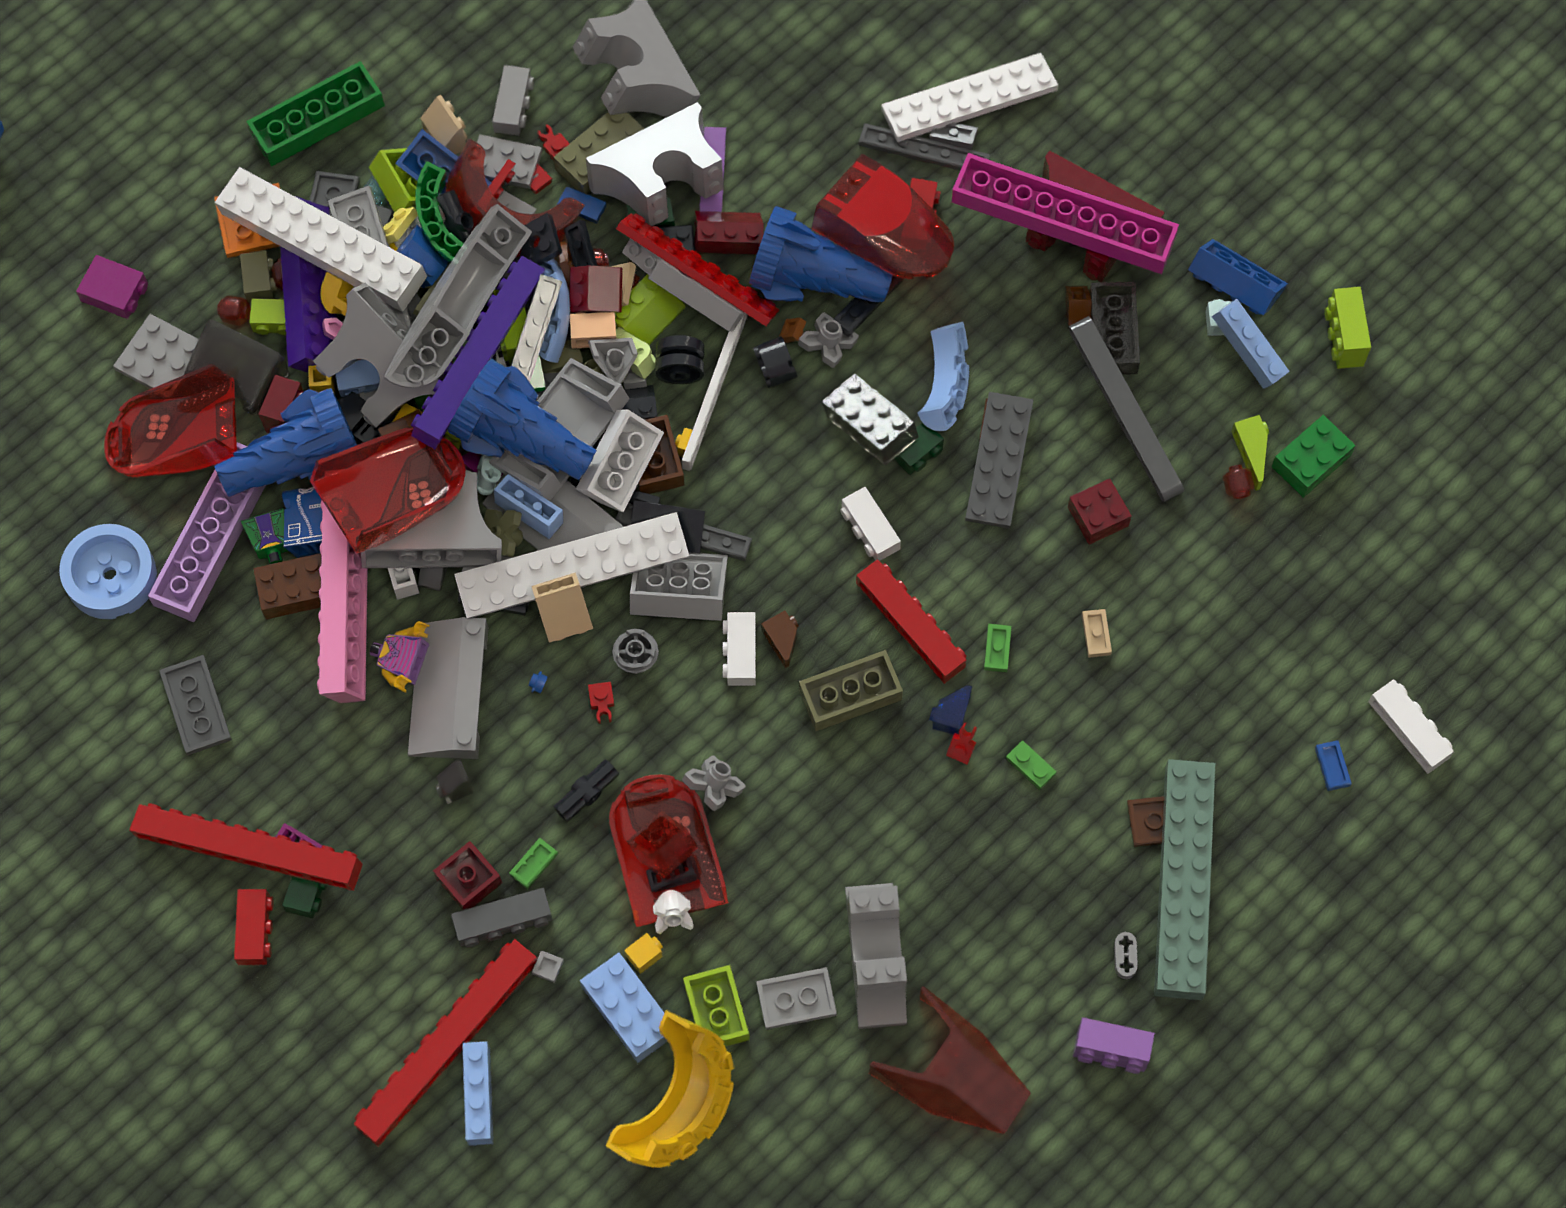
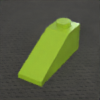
M1260 415L1235 422L1231 431L1256 491L1261 489L1263 483L1267 437L1269 434L1266 422H1262Z

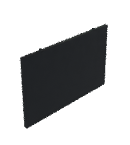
M634 500L631 525L677 512L688 552L700 554L705 511Z

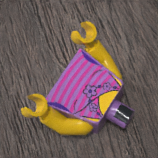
M420 621L416 622L414 627L397 631L394 635H387L384 644L374 642L370 648V655L378 657L377 666L382 669L383 677L391 686L398 688L404 693L407 691L405 689L407 683L415 685L429 643L420 637H428V634L424 633V631L430 625Z

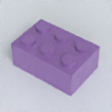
M1082 1018L1077 1032L1073 1056L1078 1057V1061L1084 1063L1097 1061L1107 1068L1120 1066L1126 1068L1127 1072L1138 1074L1140 1071L1144 1072L1149 1063L1154 1033Z

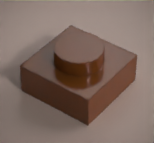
M801 317L786 319L779 337L782 336L785 343L799 341V338L803 335L806 321Z

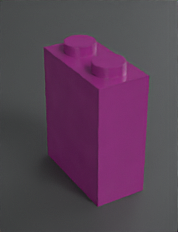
M96 255L76 293L81 302L128 319L131 313L136 311L138 300L141 294H145L148 282L143 272Z

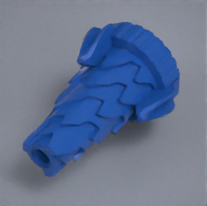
M777 206L774 207L760 243L749 282L752 287L762 290L765 299L803 301L804 295L800 289H810L819 292H830L848 298L850 295L871 302H884L894 271L874 265V262L870 259L850 253V249L834 244L830 239L814 233L811 228L796 221L797 213Z
M493 359L487 362L473 382L448 428L449 433L461 440L462 447L466 451L501 458L505 449L517 457L521 454L536 464L546 465L556 472L561 470L578 480L584 475L597 452L595 448L573 436L569 430L557 422L556 416L538 406L540 403L536 399L539 395L516 367H505Z
M332 388L321 392L311 389L306 390L281 413L283 421H287L286 423L270 429L271 433L255 439L248 447L234 452L233 457L214 466L228 497L253 487H261L274 482L281 484L298 476L301 479L308 476L311 481L323 476V469L347 466L362 458Z

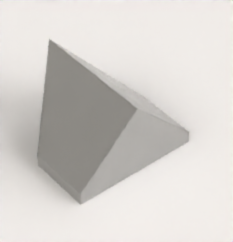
M633 339L589 340L588 344L595 362L609 379L621 384L638 355Z

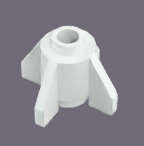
M667 890L659 896L653 905V912L655 915H658L655 925L656 933L661 934L668 926L675 927L680 924L689 930L693 928L692 919L687 912L691 909L690 901L680 892Z

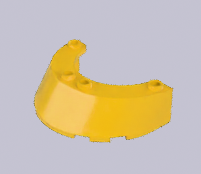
M667 1010L660 1022L659 1032L669 1042L674 1054V1073L669 1089L659 1105L650 1114L639 1121L617 1126L612 1131L606 1147L628 1161L649 1167L670 1166V1162L678 1159L684 1160L698 1151L697 1146L705 1137L709 1139L721 1123L728 1108L734 1085L731 1082V1070L734 1069L731 1053L727 1051L724 1045L725 1042L712 1031Z

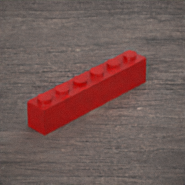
M877 559L856 575V584L945 684L966 667V654L960 647L956 648L951 643L952 639L945 630L941 631L936 626L937 622L930 613L926 614L921 609L922 605L919 600L914 596L911 597L906 592L907 588L901 580L897 581L892 576L893 573L890 567L885 563L882 564Z

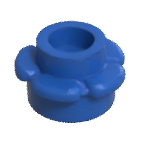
M541 671L538 675L533 673L528 686L532 687V693L534 691L541 693L545 685L547 676L541 674Z

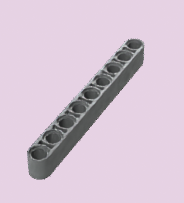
M1088 316L1069 326L1070 335L1160 499L1166 502L1183 493L1184 488L1092 319Z

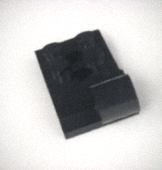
M546 213L524 225L532 233L522 246L520 256L515 257L513 261L517 263L521 256L540 266L563 253L551 214ZM540 238L538 246L534 248L535 240ZM511 264L507 268L506 272L504 273V275L502 276L494 290L497 289L499 283L503 278L507 279L510 274H508L507 272Z

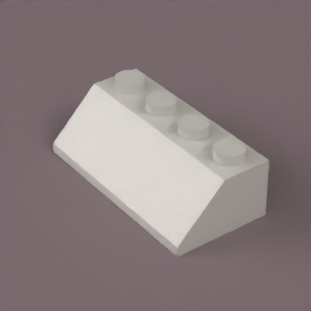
M616 410L596 449L597 452L577 485L576 490L594 501L624 512L664 432L629 410Z

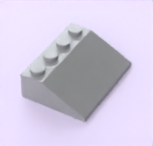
M689 553L688 558L634 572L630 590V615L722 621L728 555Z

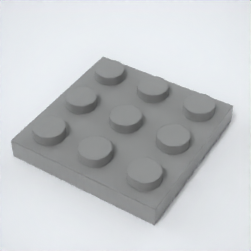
M149 314L113 367L121 374L165 397L174 396L207 348V345L192 335Z

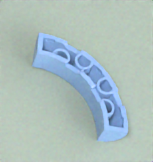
M553 258L540 266L545 269L543 275L562 281V285L539 355L547 361L558 363L568 333L570 297L563 272Z
M964 322L943 326L930 331L935 357L934 382L930 397L925 406L918 412L920 420L934 431L948 430L956 422V414L958 410L963 408L966 399L969 365L965 362L964 351L968 350Z

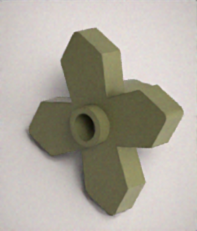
M487 509L484 522L491 532L501 539V556L513 557L515 547H518L523 539V533L518 528L522 513L506 510L502 514L501 511Z

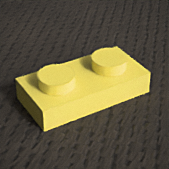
M415 207L398 209L393 214V219L383 227L388 243L397 242L417 217Z

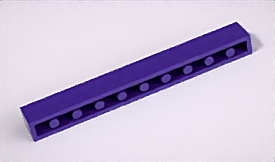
M521 256L517 263L513 261L507 272L510 274L507 279L503 278L497 287L499 293L497 296L493 294L486 305L489 307L487 312L482 311L476 321L478 324L477 328L471 329L466 339L468 342L465 347L461 346L455 355L457 359L454 364L450 362L444 371L446 375L444 380L439 379L433 389L435 392L432 398L428 396L422 406L424 412L422 415L417 414L411 424L414 427L411 434L412 437L433 449L437 448L468 390L487 362L493 358L536 289L539 277L545 271L543 267Z

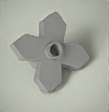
M822 313L816 319V331H805L799 338L798 345L806 351L822 350V361L834 368L842 358L840 349H851L857 343L859 335L853 332L848 338L842 333V328L837 321L833 320L826 313Z
M711 756L704 761L701 766L702 771L693 768L685 773L682 779L690 789L705 791L704 802L713 811L724 805L726 796L735 798L745 788L743 782L737 777L731 776L730 766L723 761H719L715 756Z

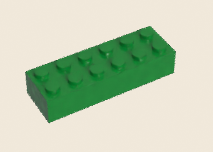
M360 61L246 122L251 136L272 167L383 108L385 104L381 91Z

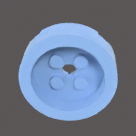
M102 524L82 531L68 544L60 562V578L68 596L82 612L99 619H116L117 616L135 612L148 600V595L157 579V568L147 544L136 532L121 525ZM115 570L116 575L113 579L108 580L104 578L105 572Z

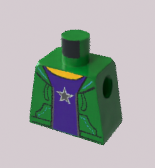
M279 509L241 520L258 558H268L269 565L283 562L281 553L288 551L284 547V510Z

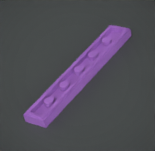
M704 127V139L722 159L724 180L726 128ZM723 190L706 199L701 196L700 211L722 212Z

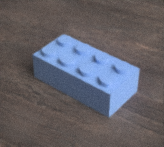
M620 953L614 955L580 980L583 990L637 1063L667 1042L665 1037L659 1032L664 1012Z

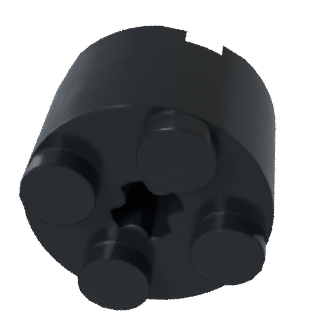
M782 336L753 347L768 388L798 378Z

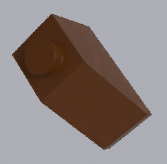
M1065 286L1068 326L1088 316L1091 318V297L1088 286Z
M784 610L761 623V628L765 638L786 669L790 666L797 639V628L799 626L793 615L789 616Z

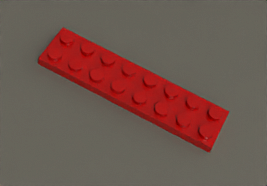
M631 213L620 221L616 228L618 231L767 327L777 315L779 309L776 308V304L773 301L762 299L753 288L742 286L738 283L739 280L736 277L724 274L712 262L707 263L701 259V255L696 251H689L684 248L679 240L675 238L670 239L664 235V231L659 227H652L647 224L642 216Z

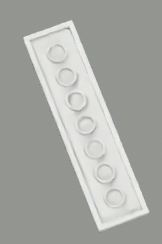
M1039 53L881 104V110L897 142L931 132L935 128L946 127L950 123H958L1058 90V84L1043 55Z

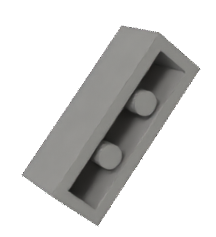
M504 65L492 121L494 132L520 136L521 128H525V109L530 107V96L528 94L529 90H533L534 77H531L529 68Z

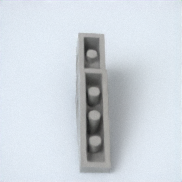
M631 238L622 251L624 255L649 275L651 281L726 330L734 331L745 314Z

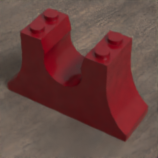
M1050 150L1045 156L1042 178L1162 219L1164 218V211ZM1027 228L1026 242L1032 248L1045 252L1055 243L1056 238ZM1087 249L1083 273L1091 280H1098L1102 283L1118 259Z

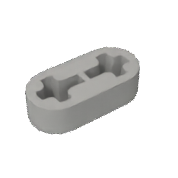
M1128 932L1120 933L1114 943L1115 972L1122 979L1132 978L1138 966L1136 938ZM1124 938L1127 939L1128 943L1132 944L1129 945L1127 953H1124L1123 945H1119ZM1124 958H1128V966H1132L1128 973H1125V970L1120 968V966H1123Z

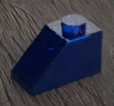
M967 685L939 700L938 706L932 708L929 719L933 721L932 729L953 735L955 733L959 734L969 704L972 686Z

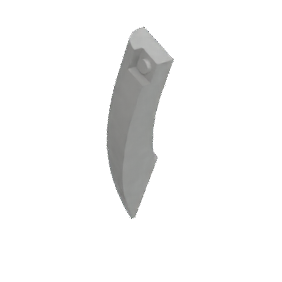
M500 205L492 206L480 224L473 229L433 289L407 332L383 378L397 386L414 388L429 384L441 376L469 336V332L484 305L532 231Z

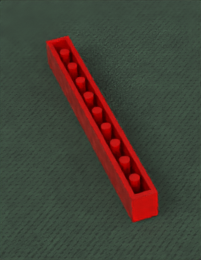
M151 803L148 806L138 805L129 830L140 839L352 891L355 889L363 866L357 855L349 851H344L342 854L335 852V849L328 846L314 847L312 843L300 840L297 843L283 835L272 837L265 831H248V828L238 824L231 827L221 820L213 819L212 822L207 821L204 817L197 814L186 816L176 809H170L169 811L161 810L160 806Z
M514 939L511 944L508 942L503 946L499 958L495 962L492 960L485 967V974L479 980L475 979L468 987L469 992L465 997H460L455 1001L451 1013L448 1016L444 1015L437 1022V1029L431 1035L427 1034L420 1042L421 1047L417 1052H412L407 1056L403 1068L399 1072L395 1071L387 1081L389 1084L383 1091L380 1089L374 1094L369 1107L361 1109L356 1115L355 1127L378 1147L463 1050V1043H469L532 971L537 957L517 940Z

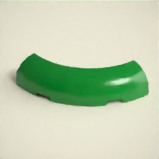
M426 161L417 181L415 196L416 212L422 231L430 245L443 259L451 263L464 243L446 229L438 207L436 197L441 194L446 185V170Z

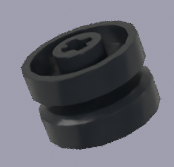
M674 335L664 337L656 343V358L658 360L656 361L655 376L659 380L671 384H691L700 381L704 377V362L702 361L704 359V343L701 340L686 335Z

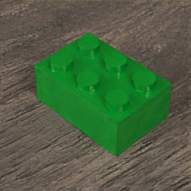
M1322 415L1275 456L1272 468L1304 498L1351 457L1356 445L1329 419Z

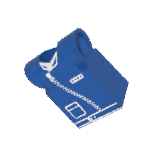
M314 487L283 491L282 499L286 507L284 509V547L296 558L320 554V545L322 543L320 524L323 516L321 509L322 499Z

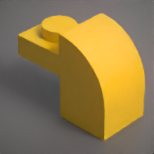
M326 272L321 286V300L323 306L330 314H343L346 316V295L353 289V285Z

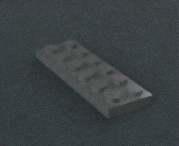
M989 392L965 521L1010 529L1034 399Z

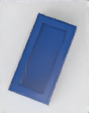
M566 187L557 206L560 209L597 224L606 208V202Z
M1339 740L1316 745L1315 750L1327 791L1351 786L1352 783Z

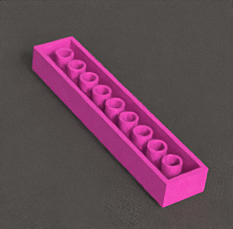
M970 153L967 154L952 191V203L1159 274L1163 273L1179 228V224Z

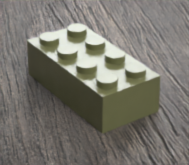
M608 112L554 156L555 170L577 191L589 195L592 191L589 189L586 158L644 128L627 112L610 115Z
M886 650L799 681V692L815 732L901 701L903 697L902 687Z

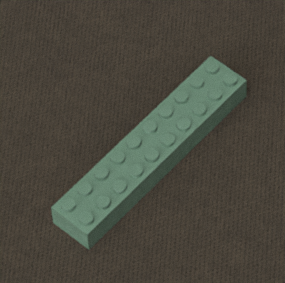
M1168 759L1165 767L1154 996L1202 1000L1206 994L1215 763Z

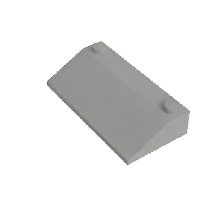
M570 358L537 401L540 403L539 407L556 416V421L569 430L573 436L593 447L609 426L616 410H621L628 402L629 397L621 384ZM505 449L501 458L493 456L489 461L505 475H511L548 501H551L570 476L561 470L556 472L546 465L536 464L521 454L517 457Z
M505 474L502 475L500 480L497 482L495 488L506 477ZM566 480L550 501L563 510V524L553 536L548 539L522 521L518 528L523 533V539L539 551L624 526L586 495L576 490V487ZM494 491L483 502V506L487 509L498 510L502 514L506 512V510L495 504Z
M462 617L428 622L426 624L430 626L424 631V633L428 634V637H420L428 642L429 646L413 690L408 756L478 759L480 741L478 717L484 649H487L488 641L486 618Z

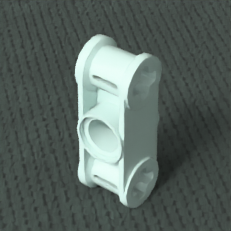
M481 455L478 464L477 491L482 495L492 494L496 483L501 477L502 472L489 463L493 456Z

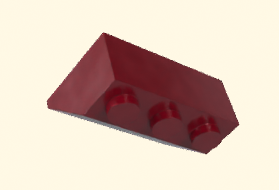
M695 211V251L697 253H758L763 238L761 213Z

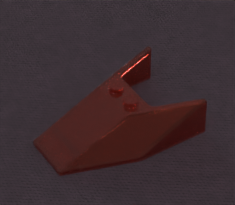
M923 986L919 999L938 1012L950 1028L949 1036L923 1073H915L872 1061L869 1074L932 1115L1005 1134L1031 1092L981 1031Z

